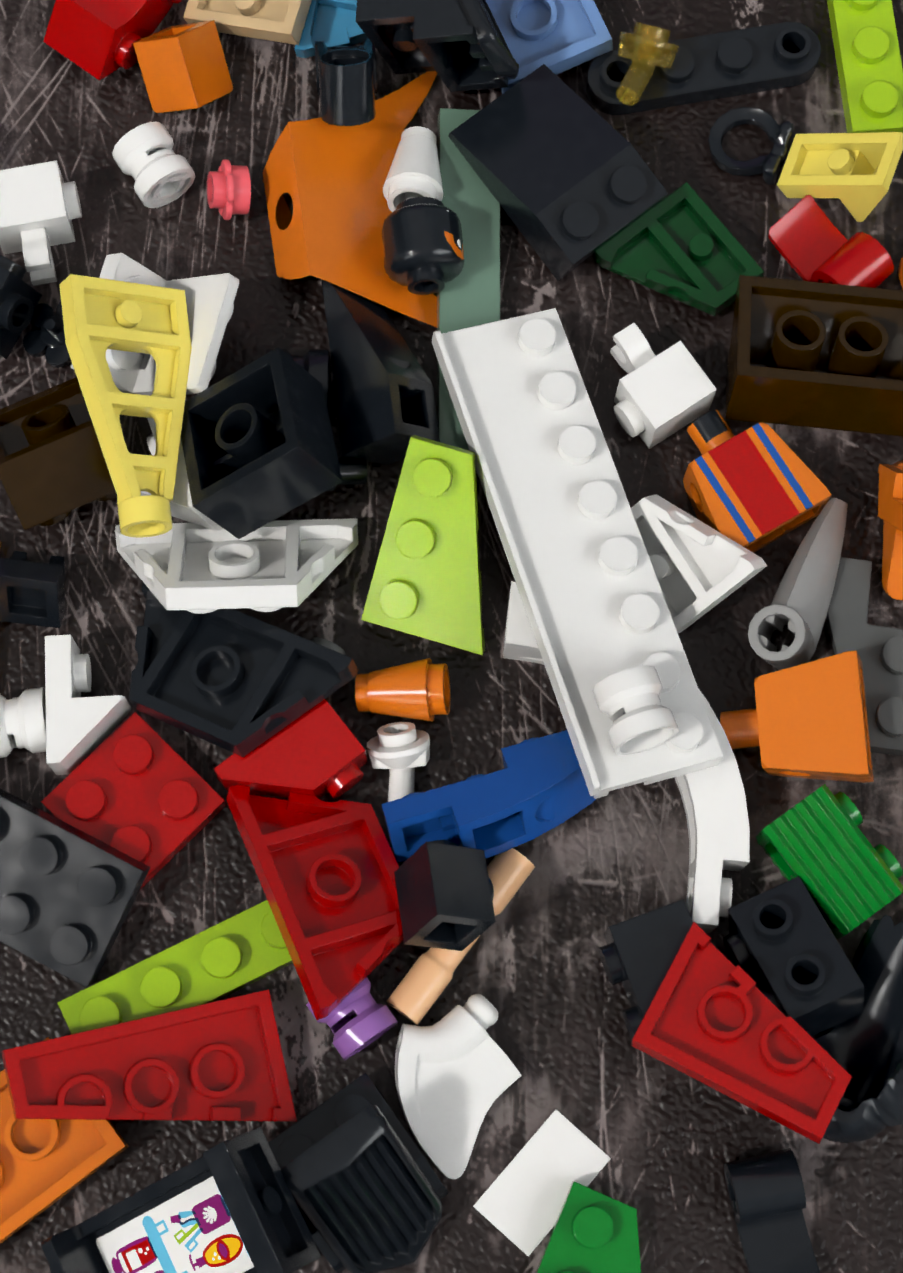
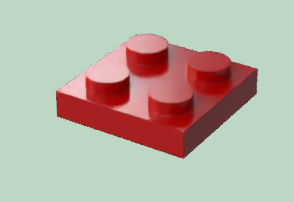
M136 712L124 721L41 801L56 818L149 866L150 869L140 890L227 805L225 800Z

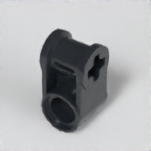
M365 39L363 45L327 47L324 41H315L317 93L320 96L322 120L337 126H354L372 121L376 116L375 94H377L375 46L369 39Z

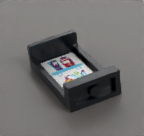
M261 1127L216 1145L202 1153L203 1156L84 1222L55 1234L41 1243L51 1273H292L321 1258V1255L295 1199L287 1187L281 1169Z

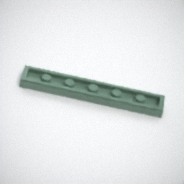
M440 108L438 114L437 150L443 187V199L441 202L445 207L454 211L461 222L464 265L461 273L452 281L445 283L443 290L437 292V331L440 330L441 334L500 321V203L448 136L451 131L480 110ZM437 359V424L440 442L469 450Z

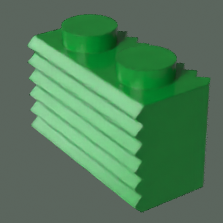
M824 784L763 828L755 838L787 881L798 876L800 877L835 938L839 940L903 893V885L898 880L903 876V870L895 856L884 845L878 844L873 847L858 828L863 823V818L852 800L841 791L833 795L826 784Z

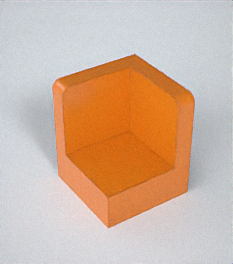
M215 20L170 26L133 43L150 103L155 113L197 109L233 90L232 80Z

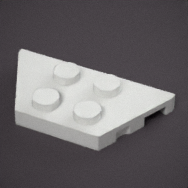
M357 518L274 520L240 539L224 528L216 531L194 523H172L173 527L170 531L161 535L142 538L125 536L120 532V525L115 526L118 553L166 610H187L196 614L210 613L217 609L251 608L259 612H272L282 607H298L358 545Z

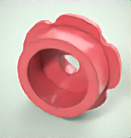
M229 159L222 160L218 171H210L207 177L209 208L219 209V213L224 220H230L232 215H247L251 203L249 169L246 165H231Z

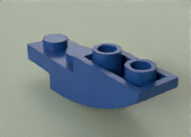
M565 730L544 737L530 738L519 744L501 748L504 764L503 770L489 774L474 775L464 781L425 792L411 793L401 799L381 804L397 863L409 859L426 841L449 840L454 842L456 846L484 850L486 859L535 839L589 806L596 799L589 794L568 731Z

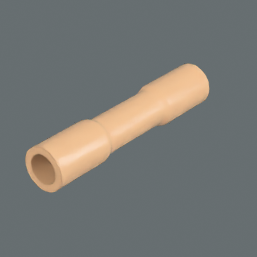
M514 848L495 855L487 866L488 878L492 881L494 889L493 908L495 916L505 909L535 868L530 860ZM478 938L463 951L431 947L417 959L386 1002L408 1020L418 1025L450 983L455 969Z

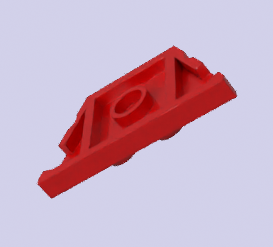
M231 786L228 789L226 798L228 806L316 1020L325 1018L404 940L394 875L399 865L371 804L347 800L325 802L313 795L290 792L288 800L250 795V786Z

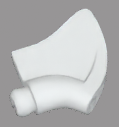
M481 994L471 995L463 1007L460 1005L455 1006L440 1021L431 1026H416L403 1023L396 1046L395 1083L407 1124L431 1162L444 1176L450 1179H457L464 1173L481 1124L494 1101L522 1076L509 1057L487 1033L486 1030L497 1022L498 1011Z

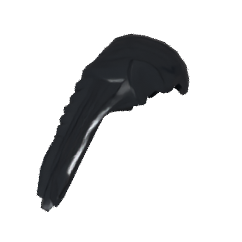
M884 915L881 920L873 921L863 936L851 963L864 985L863 1013L821 1032L818 1037L813 1038L852 1076L823 1136L824 1139L840 1143L861 1142L873 1138L887 1126L903 1124V921L894 925L892 917Z

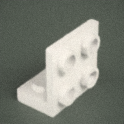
M123 253L106 255L99 278L185 290L192 346L186 395L199 394L206 390L215 373L216 359L227 323L233 314V302L239 286V279L230 273L167 281ZM112 349L106 350V361L116 387L123 393L150 396L154 389L156 363L152 355Z

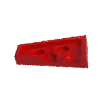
M693 922L632 1039L631 1046L820 1144L852 1076L791 1016L786 1017L756 987L757 983L739 965L735 967L711 943V937Z

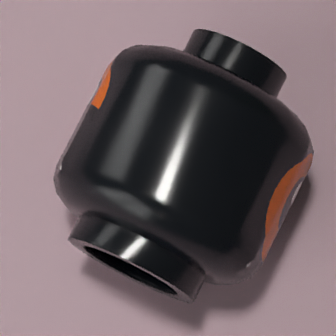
M430 197L410 198L398 204L396 210L384 220L382 227L384 268L391 280L400 285L408 286V290L411 293L429 295L443 290L445 283L452 281L461 273L464 265L461 222L457 214L445 207L441 201Z

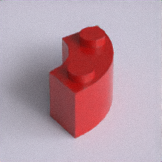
M56 0L43 42L96 79L101 80L120 66L124 69L131 68L138 61L133 43L150 36L164 19L173 3H179L182 0Z

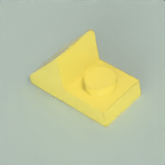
M903 133L795 134L777 186L787 198H804L806 195H811L813 198H839L855 220L863 222L889 190L903 151Z

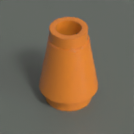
M431 658L371 671L366 674H357L355 679L358 712H371L431 722L434 721L435 715H448L451 704L448 666L446 663L433 664Z

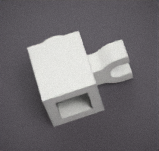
M57 160L0 170V247L3 254L23 251L25 268L27 272H30L33 286L57 282L50 246L76 242L72 219L82 218L81 204L75 181L64 183Z
M635 323L614 335L613 340L616 345L611 348L610 353L621 368L628 373L619 379L614 399L616 403L614 413L620 425L631 437L639 435L646 446L651 449L709 411L717 389L681 340L656 356Z

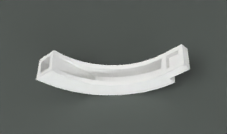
M511 581L503 658L544 665L516 582ZM700 691L724 757L718 766L674 778L685 809L689 835V873L686 906L692 921L705 933H710L718 926L719 917L728 918V909L731 908L732 878L722 877V870L741 871L750 862V826L746 795L737 760L722 725L709 702Z

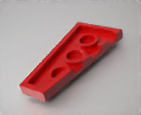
M269 989L1 1051L14 1119L297 1122Z

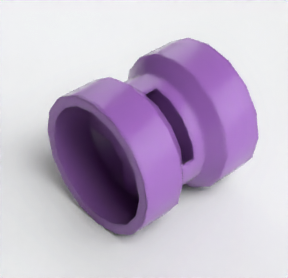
M367 977L327 1017L317 1020L319 1023L327 1024L334 1033L333 1045L344 1061L369 1046L398 1023L387 1005L376 1003L370 994L371 983ZM308 1002L306 1006L308 1007L312 1015L315 1017L311 1005ZM354 1014H357V1016H356L355 1018H353V1019L350 1018V1017L353 1016Z

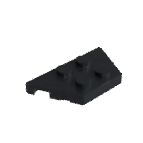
M144 582L142 584V593L147 600L144 625L137 626L135 650L138 654V663L132 671L129 700L138 711L244 757L351 681L358 672L353 658L234 609H217L205 614L191 613L187 610H166Z

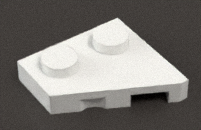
M657 494L642 498L631 508L677 633L683 632L767 567L764 560L755 553Z

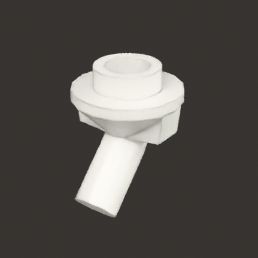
M394 722L381 726L377 730V736L367 742V753L369 754L373 769H389L388 802L414 793L415 767L426 766L430 759L429 734L425 731L417 730L415 724L411 722Z

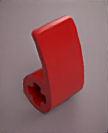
M806 195L768 232L769 240L804 281L877 288L894 271L891 256L875 238L864 232H857L847 240L833 225L811 195Z

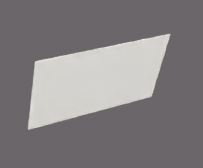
M555 1109L473 1207L529 1257L555 1226L572 1181L588 1187L611 1158Z

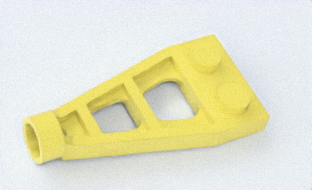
M70 274L59 284L65 344L117 494L120 532L125 536L136 538L164 534L173 527L170 501L173 500L192 349L185 290ZM107 349L152 355L156 363L154 389L150 396L123 393L116 387L106 361ZM120 415L154 419L156 424V452L154 456L132 454L128 451L121 428ZM140 491L149 492L151 495L141 496Z

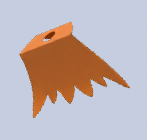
M428 71L400 89L375 100L376 116L368 123L354 126H337L324 122L321 117L289 121L277 139L263 170L277 277L292 280L313 276L437 328V297L434 294L418 295L411 293L408 290V286L400 285L391 280L384 268L382 243L383 223L392 213L383 195V185L401 141V134L428 95L436 78V71ZM284 193H288L292 198L293 215H291L290 209L283 197Z

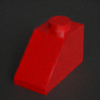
M324 699L244 757L233 753L216 766L214 771L227 791L231 786L245 785L250 786V793L288 798L290 792L313 795L320 799L329 792L333 798H337L362 779L364 773L360 768L367 763L366 750L327 700Z

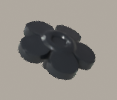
M61 302L58 304L56 312L50 305L40 303L36 306L30 322L38 330L29 331L24 336L23 346L33 357L45 355L46 361L52 367H64L71 362L65 344Z

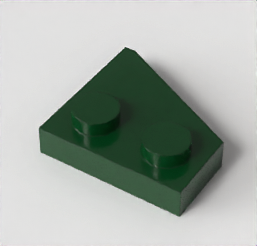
M687 182L595 251V261L600 267L713 316H716L736 301L740 275L763 277L764 274L762 268Z

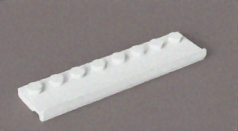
M556 308L442 334L440 330L434 331L432 345L469 451L475 452L478 477L590 796H594L597 799L607 796L609 791L642 782H644V785L718 766L724 755ZM642 665L654 666L663 686L659 694L661 705L672 711L679 731L669 741L650 750L630 755H617L608 735L613 723L609 715L599 709L593 694V688L604 678L621 670Z

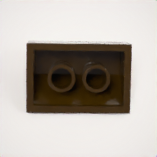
M740 275L737 285L727 364L725 419L903 436V291Z

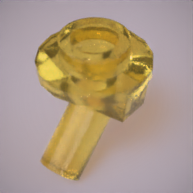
M636 22L633 34L621 32L618 56L632 60L616 91L618 100L623 104L632 106L638 103L654 73L655 66L671 69L679 46L668 43L670 30Z

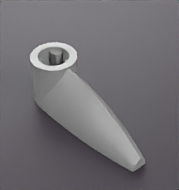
M831 497L812 524L791 560L771 605L757 612L749 624L748 638L750 646L758 656L779 670L809 662L816 650L833 594L845 534L848 504L838 498ZM788 624V629L795 635V639L789 647L782 644L781 651L777 652V646L770 641V638L776 629L783 632L784 625Z

